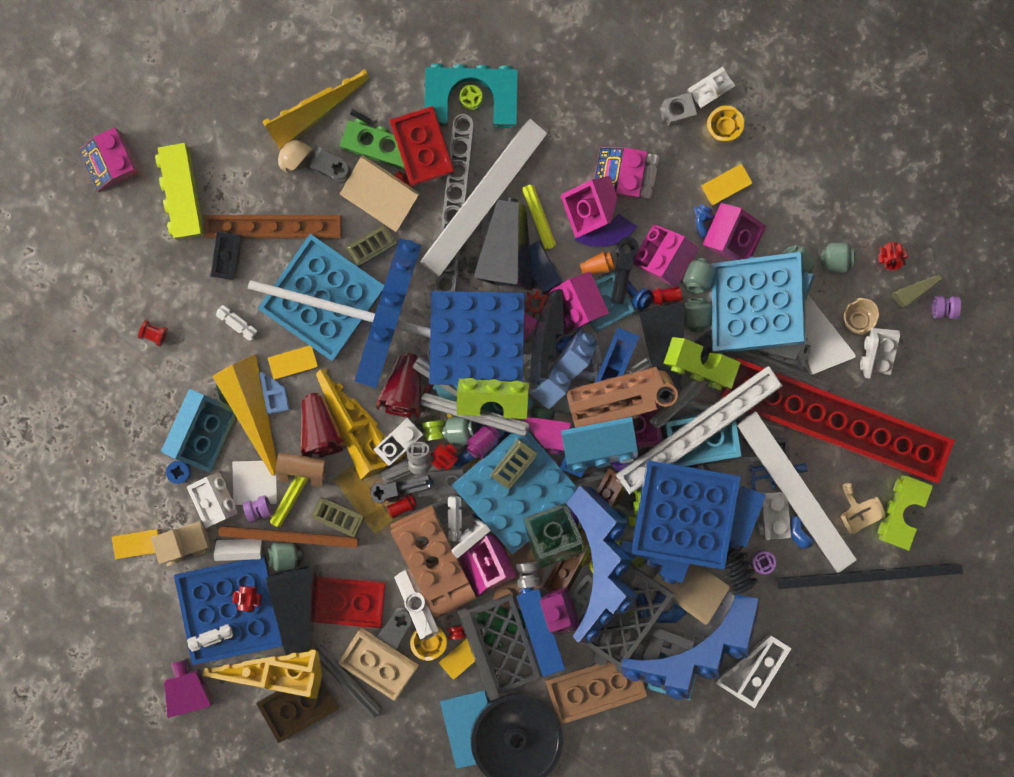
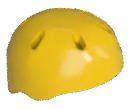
M720 106L708 117L707 128L712 137L717 141L724 143L733 142L741 136L744 130V118L735 107Z
M438 627L440 633L433 638L421 641L415 629L410 640L411 650L414 655L427 661L441 657L446 651L448 644L444 631Z

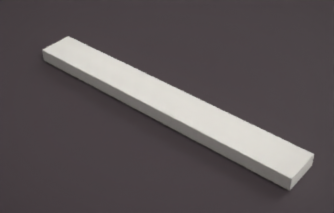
M528 119L421 259L420 263L436 276L442 274L547 133L534 121Z
M767 366L615 475L627 492L631 494L643 485L647 460L668 464L675 463L782 387V384L771 368Z
M754 411L737 423L738 429L834 570L839 573L855 562L857 559L757 412Z

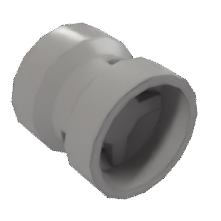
M424 442L410 444L406 449L407 458L409 459V470L414 474L428 472L432 466L429 457V446Z
M539 562L516 564V569L519 573V579L517 580L518 588L541 586L540 578L537 575Z

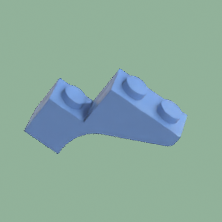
M580 327L548 370L549 379L535 384L531 395L548 410L567 393L571 381L589 365L597 345L593 335Z

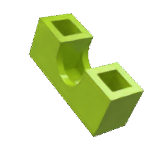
M672 337L663 363L672 367V372L680 375L687 373L690 375L689 379L703 383V381L709 382L708 387L721 391L722 387L732 389L740 365L739 361L722 354L709 353L708 359L703 365L701 363V352L704 346L685 338Z
M459 379L457 415L480 416L483 404L486 402H496L503 407V418L527 419L529 383L498 381L495 379Z
M902 475L900 479L898 478L893 488V491H895L893 500H889L885 512L888 514L885 522L882 521L878 528V540L909 551L917 529L905 523L903 519L904 510L912 504L925 507L933 485L909 476Z

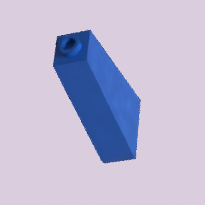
M528 587L520 589L521 594L517 595V599L542 676L565 670L555 635L549 632L540 604L542 596L539 588Z

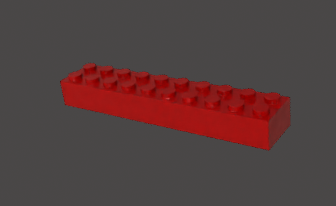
M735 358L734 360L739 361L740 365L732 389L723 387L719 400L765 368ZM776 372L774 374L782 384V387L746 411L749 414L755 411L760 418L938 484L955 442L954 439Z

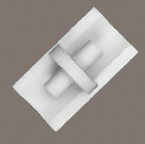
M721 67L690 87L688 92H691L692 98L699 109L734 88L735 84L729 78L724 67Z

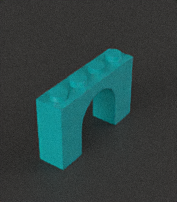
M432 64L431 67H426L425 108L433 106L440 127H448L449 98L452 92L463 83L475 82L485 86L492 94L494 100L493 128H516L518 69H513V66L507 65L499 66V69H490L488 65H477L476 68H467V65L457 64L454 65V68H444L443 64Z

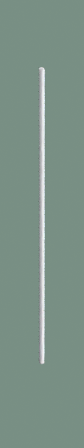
M250 280L248 284V289L365 321L373 322L375 313ZM398 320L395 329L430 338V328ZM548 361V363H550L551 365L555 363L553 361ZM583 370L576 377L595 382L598 374ZM692 399L684 407L704 412L712 404ZM742 414L736 421H742L749 414ZM761 418L769 430L783 432L784 426Z

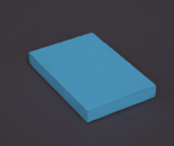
M485 690L440 700L456 769L476 764L471 752L470 735L477 715L488 704Z

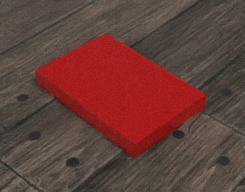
M433 106L389 120L411 187L455 173Z
M317 576L313 623L382 629L386 582Z

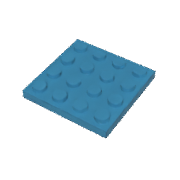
M312 234L307 237L274 284L275 287L368 312L384 288L383 284ZM269 294L266 295L257 308L331 361L335 360L362 322V319Z
M801 252L711 263L715 268L711 287L713 352L715 354L806 344L804 263Z
M530 432L526 436L511 433L452 484V487L512 554L568 507L567 502L578 489ZM519 438L533 448L538 455L511 488L507 489L493 479L490 474L515 440ZM520 449L516 452L523 458L527 456V454L522 452ZM514 456L510 459L517 465H520L522 463ZM508 463L504 466L513 473L516 471V469ZM502 470L499 472L505 479L509 480L511 478Z

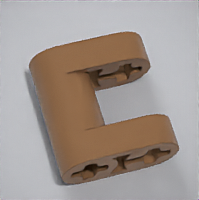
M279 452L276 464L277 481L289 483L291 475L311 478V486L323 488L326 475V459Z

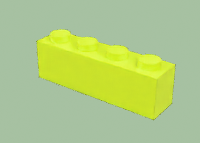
M186 143L158 147V154L155 155L157 167L161 168L163 176L159 178L162 191L165 190L166 194L163 204L165 212L169 213L170 222H167L169 235H173V238L178 241L204 236L189 146Z

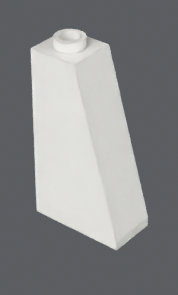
M808 295L805 301L806 338L808 339L806 344L811 345V350L805 366L808 373L812 375L853 359L856 356Z

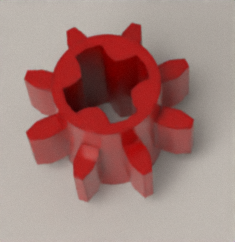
M889 242L880 248L881 254L878 255L879 264L884 263L885 269L898 270L903 265H906L905 259L908 258L907 249H902L901 243Z
M536 290L535 295L532 296L529 292L526 293L529 299L525 301L524 305H527V308L524 312L528 313L530 311L532 318H535L537 313L541 314L544 300L547 298V295L539 296V290ZM532 299H534L535 301L540 300V301H541V303H540V305H539L540 309H539V310H537L536 308L531 309V308H530V306H531V301H530V300H532Z
M441 442L430 454L434 458L431 463L438 470L442 467L449 470L459 459L455 455L458 450L450 443L446 446Z
M240 586L239 591L233 593L232 603L238 604L237 610L255 611V606L261 605L262 594L257 593V587Z

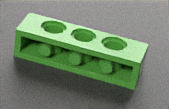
M355 119L354 122L348 120L340 144V148L343 151L359 156L364 155L368 159L405 170L393 134H389L390 130L377 126L376 129L368 127L367 122ZM365 135L374 137L370 145H363L361 143ZM393 142L395 149L392 152H385L383 150L385 143Z

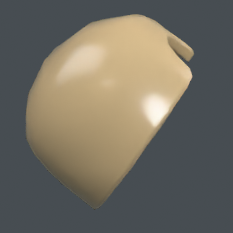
M292 140L286 143L279 153V167L286 173H290L288 169L295 170L311 152L312 148L300 140Z
M858 298L855 302L848 304L843 314L845 327L855 334L864 335L871 332V328H875L879 320L878 306L872 300L866 298Z

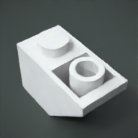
M407 418L373 450L390 466L406 452L410 444L417 442L424 434Z

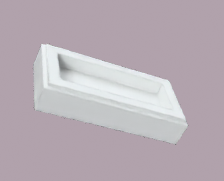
M216 540L214 560L261 559L263 540Z

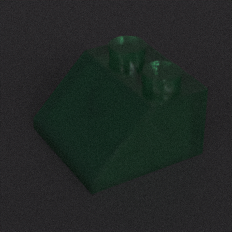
M567 503L523 518L530 548L539 569L583 553L584 543Z

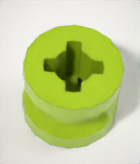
M467 85L461 90L460 103L466 110L474 111L482 105L483 98L480 88L475 85Z
M444 420L422 423V428L426 432L424 436L425 441L444 438Z

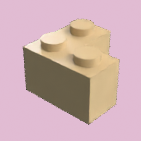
M202 521L150 537L158 563L166 562L167 566L184 561V556L190 553L193 554V557L207 553L206 548L211 547L207 530Z

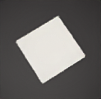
M263 461L232 462L233 501L235 505H243V502L248 500L255 501L263 495L267 496L270 504H277L276 474L272 476Z

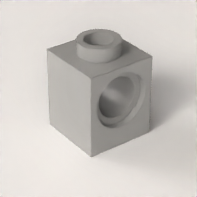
M691 92L665 99L662 103L663 107H660L661 117L663 121L667 120L668 126L694 119L697 115ZM673 105L681 106L683 114L675 115L671 107Z

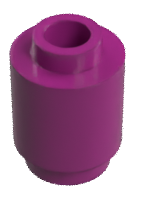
M483 426L467 441V450L475 458L478 456L484 458L499 444L501 435L494 427Z

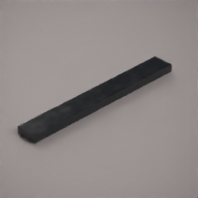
M946 563L775 578L774 586L777 589L942 576L963 574L961 564Z

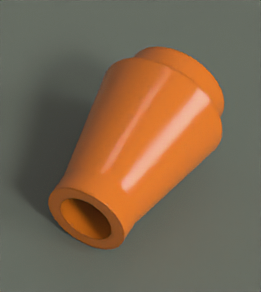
M603 251L591 259L580 263L583 274L591 272L592 275L611 273V270L616 269L611 252L605 253Z

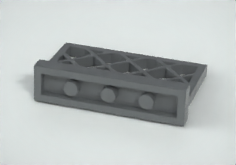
M632 562L628 565V571L619 578L632 591V581L636 575L645 580L646 589L633 592L635 594L647 593L649 605L636 607L635 601L633 602L634 605L629 612L634 611L636 623L623 625L621 614H618L620 626L607 628V625H604V628L599 632H605L607 644L584 643L619 668L622 666L623 658H630L674 596L672 591L636 568V565ZM661 591L667 596L663 602L652 604L650 592ZM650 609L651 619L639 622L637 611ZM637 627L639 636L635 640L626 641L624 629ZM621 630L623 641L610 643L608 632ZM624 646L625 655L621 661L612 655V647Z
M511 593L467 610L464 608L457 611L485 692L490 701L499 698L498 694L540 678ZM509 602L510 610L507 616L497 613L501 604ZM485 611L490 616L486 624L483 625L477 622L475 614ZM494 616L505 620L500 631L489 627ZM509 622L517 625L518 629L514 637L504 634ZM487 630L497 634L492 646L484 643L483 640ZM501 637L511 640L507 652L496 648ZM516 643L523 645L525 648L521 658L511 654ZM494 651L505 655L500 666L491 663L490 659ZM509 657L519 661L514 672L504 669ZM523 663L531 666L532 674L525 677L518 674ZM501 672L511 675L507 684L499 686L498 678Z

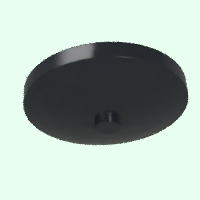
M521 693L503 695L488 703L477 715L470 735L471 752L478 768L486 777H546L554 769L561 756L563 747L562 728L555 713L540 699Z

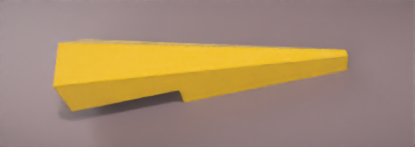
M364 69L354 77L344 79L342 84L336 88L328 87L301 101L293 108L281 111V115L270 121L267 118L262 122L281 150L286 143L302 137L366 83L370 77Z
M254 354L230 365L212 377L270 474L273 476L276 474V450L273 444L269 415L266 410L258 360Z
M326 368L320 369L316 376L335 421L344 437L360 479L377 475L407 457L406 453L390 466L385 463L373 450L386 438L376 427L378 423L354 398L350 399L343 392L344 387L340 383L336 384L329 377Z
M310 650L309 652L268 657L216 668H204L203 676L317 699L322 672L319 652Z

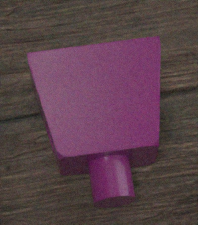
M568 587L546 593L540 600V604L549 632L561 636L576 631L580 623Z
M185 659L171 663L175 676L164 680L168 718L207 708L214 704V699L199 669L188 672Z

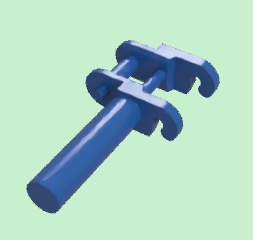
M806 463L793 466L798 474L808 472ZM750 465L749 473L752 472V477H750L752 490L757 491L755 482L765 478H770L771 487L773 490H776L775 482L764 465L758 467ZM766 471V475L756 477L755 472Z

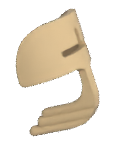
M852 483L842 485L851 507L840 517L850 535L884 518L885 511L878 497L857 503L853 497ZM870 507V510H867V511H865V512H863V513L861 514L862 517H863V520H861V518L859 517V515L856 516V517H854L853 519L849 520V518L852 517L853 515H855V514H857L858 512H860V511H862V510H864V509Z

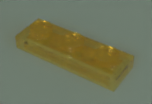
M353 465L333 479L358 513L365 516L364 521L374 534L394 520L382 503L373 501L370 487L363 479H360Z

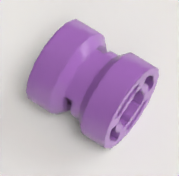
M934 297L932 304L933 318L942 319L943 317H949L950 319H959L961 312L960 297Z
M266 495L258 497L255 501L248 500L243 502V509L250 524L257 522L259 518L267 519L273 516L271 504Z
M757 550L750 557L751 567L760 574H769L776 567L775 557L766 550Z

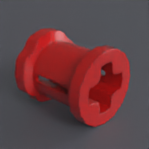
M145 320L139 330L138 338L142 340L147 339L156 343V346L161 347L166 339L168 328H160Z

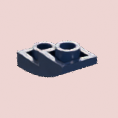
M537 240L531 244L532 277L542 293L546 294L562 284L563 280L555 264L550 261L542 243Z

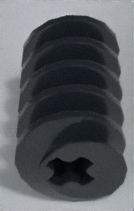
M741 545L739 549L731 546L728 547L725 569H730V572L725 577L733 578V581L728 585L729 587L736 586L737 588L732 592V595L750 590L758 582L757 578H750L755 572L754 569H747L751 565V561L744 560L748 553L740 552L744 548Z

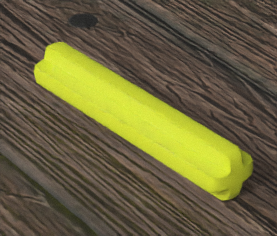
M533 184L523 187L522 191L544 249H553L556 247V242Z
M295 476L270 520L272 525L279 528L283 525L309 478Z

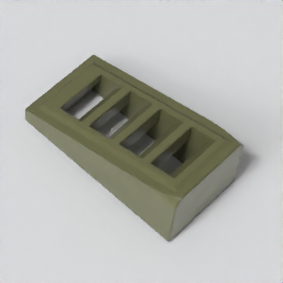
M384 224L354 241L346 249L360 268L396 245L397 242ZM382 232L389 243L384 244L378 234ZM373 237H375V239L381 246L379 249H376L373 242L371 241ZM365 242L372 249V253L369 254L363 245ZM359 247L365 257L360 258L355 249Z
M940 275L933 276L894 291L891 296L900 308L907 307L942 281V277Z
M517 438L490 476L507 489H510L538 453ZM520 449L522 452L527 454V456L523 458L516 452ZM514 456L522 463L520 465H517L510 459ZM508 463L513 468H515L516 471L513 473L504 466ZM502 470L511 478L507 480L499 472Z
M324 497L319 498L312 514L313 519L356 538L365 519V516ZM337 509L333 521H331L330 519L334 513V510ZM346 513L345 518H344L342 524L339 525V522H340V520H341L343 514ZM351 517H355L350 530L347 529Z

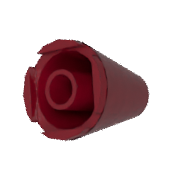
M405 352L404 355L398 356L376 401L375 407L380 410V407L386 408L385 413L404 418H410L411 414H416V418L421 416V373L413 368L415 361L418 359L416 354Z
M319 393L306 395V398L302 400L301 456L312 457V454H317L321 458L342 452L343 448H347L346 442L325 397L319 396Z

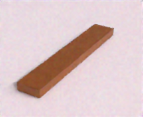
M204 215V238L216 239V234L219 230L241 234L240 239H307L310 234L317 239H342V215Z
M221 526L218 536L339 547L357 548L359 546L358 537L235 526Z

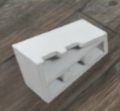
M769 634L749 650L748 658L741 657L720 674L719 679H714V682L755 708L791 648Z

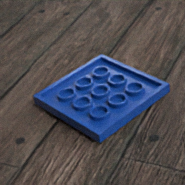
M431 291L429 384L458 385L459 379L466 378L523 382L525 293Z
M647 460L631 553L725 570L741 476Z
M265 555L261 556V559L240 560L174 574L187 640L194 636L198 638L199 634L216 628L220 630L221 626L227 624L231 626L233 636L226 640L222 638V641L207 647L201 646V649L191 651L189 648L192 665L283 646L266 583V577L269 576ZM240 586L257 587V593L262 594L261 605L255 606V611L237 610L238 604L232 603L233 593L239 591Z

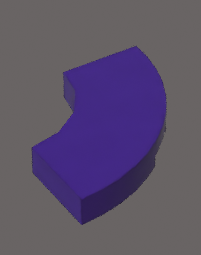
M618 214L611 220V223L579 238L575 237L574 240L590 247L611 246L619 243L622 238L629 237L637 228V225Z

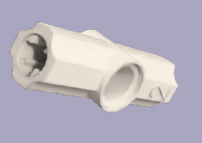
M405 570L398 573L394 578L421 641L435 637L440 631L411 571ZM416 600H422L421 607L413 610V603Z

